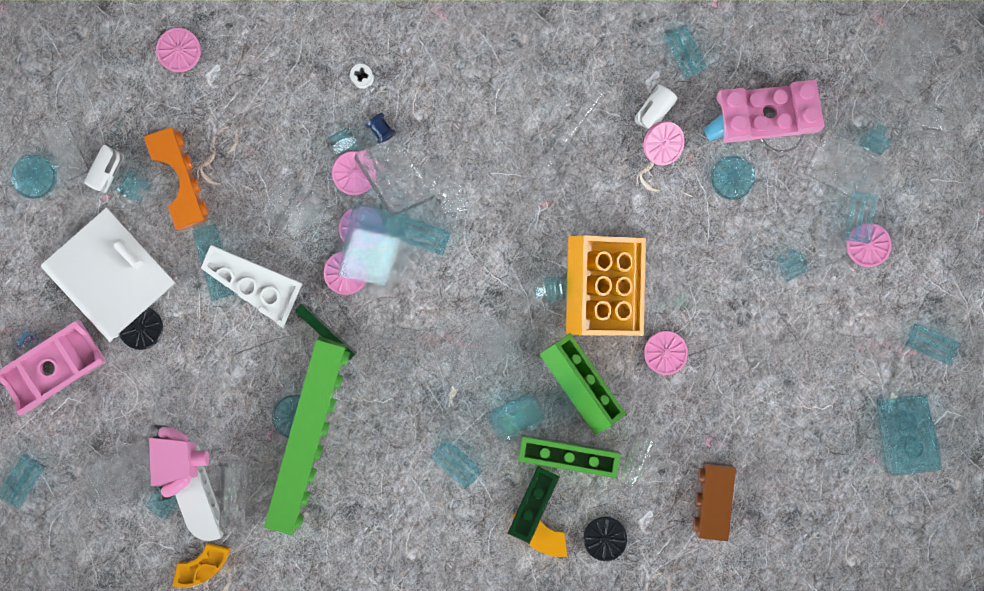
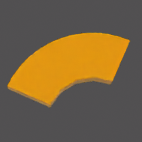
M540 520L529 545L546 555L567 557L564 531L553 530L545 526Z
M206 543L203 552L197 558L190 561H178L172 586L191 587L207 581L223 567L228 559L231 547Z

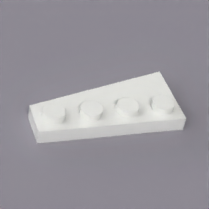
M212 244L201 267L223 285L237 293L242 299L256 307L265 316H268L276 324L284 328L302 282Z

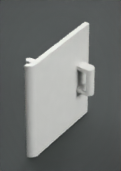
M107 208L41 265L42 269L109 342L117 338L121 331L175 284L170 276Z

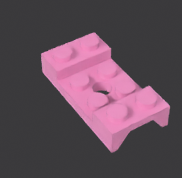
M816 80L792 82L789 86L745 90L744 88L720 90L716 96L717 102L722 107L724 143L817 133L825 127ZM766 107L773 109L775 117H765L763 109Z
M75 321L0 369V383L10 393L15 401L16 411L21 416L107 361L83 323ZM47 361L52 362L55 366L52 375H47L43 371V365Z

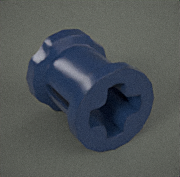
M382 112L365 124L375 134L379 145L385 143L397 133L384 120Z

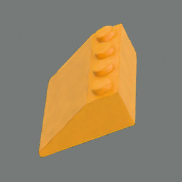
M568 236L566 334L644 336L646 238Z

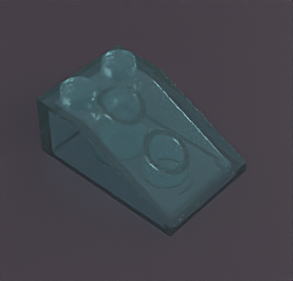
M353 204L338 276L386 286L402 239L407 215L366 205Z
M532 391L488 411V419L500 440L506 438L507 441L520 436L519 431L527 427L529 431L542 425L541 421L545 419Z
M924 394L877 400L886 473L898 476L942 470L939 443L927 396Z

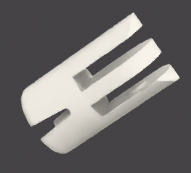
M660 84L657 85L636 114L635 122L642 127L650 129L653 125L661 122L677 101V96L667 87Z
M103 145L84 183L95 190L106 193L125 155L107 145Z

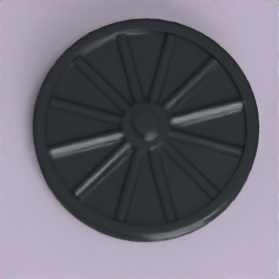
M148 307L119 335L128 347L135 350H146L153 347L160 340L163 333V322L159 314Z
M599 517L590 522L586 527L583 536L584 546L587 552L597 560H614L624 552L627 546L626 530L614 518Z

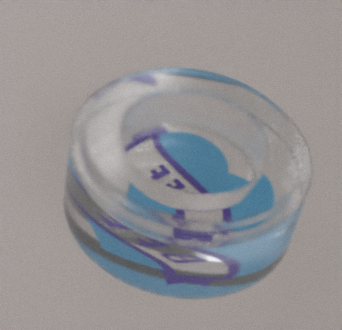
M30 329L18 330L12 337V345L19 353H27L39 343L37 334Z

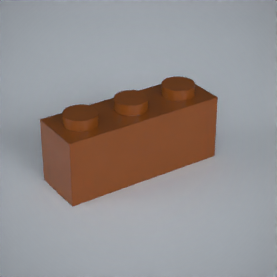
M703 462V468H699L698 483H701V490L696 493L695 507H699L698 517L694 516L692 529L696 531V536L700 539L729 540L736 467L733 465Z

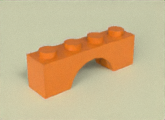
M170 127L144 136L151 159L156 162L169 164L174 168L179 177L180 187L178 195L168 206L175 229L181 231L207 222L206 215H209V210L206 202L200 199L198 192H201V186L198 179L192 176L190 169L193 168V163L189 154L185 155L182 146L185 145V140L181 131L177 132L175 128Z

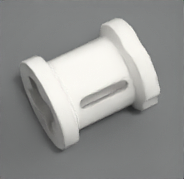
M357 64L350 71L351 80L356 87L365 89L372 85L374 75L367 65ZM365 71L368 78H363L362 82H359L356 75Z

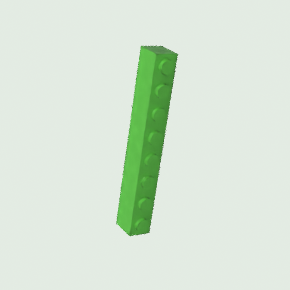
M320 336L316 339L264 528L288 535H293L296 528L301 529L304 520L301 510L303 506H307L311 492L307 491L309 482H314L317 469L313 467L315 460H320L324 446L320 445L322 436L326 437L328 434L330 422L326 421L328 414L334 412L337 399H334L333 396L335 389L340 390L343 381L340 371L342 366H346L349 360L350 352L346 351L348 344Z

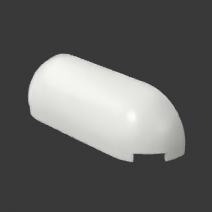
M197 466V477L191 478L190 484L177 493L176 498L189 531L201 540H217L223 536V532L219 528V523L223 521L204 466Z

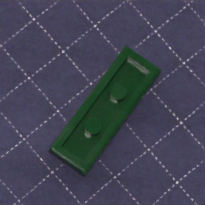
M304 303L300 304L295 310L323 338L347 344ZM347 346L346 351L350 352L349 360H351L357 352L351 346Z
M537 466L508 530V535L530 544L560 476Z

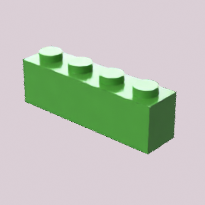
M571 333L556 341L539 354L595 435L611 427L626 415Z
M522 434L518 461L617 478L621 454L615 450Z

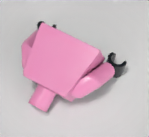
M154 425L158 433L153 438H149L151 486H158L155 487V490H159L161 496L157 500L163 501L171 499L173 495H176L190 484L191 478L197 477V466L209 465L208 451H196V443L190 442L188 436L177 429L166 425Z

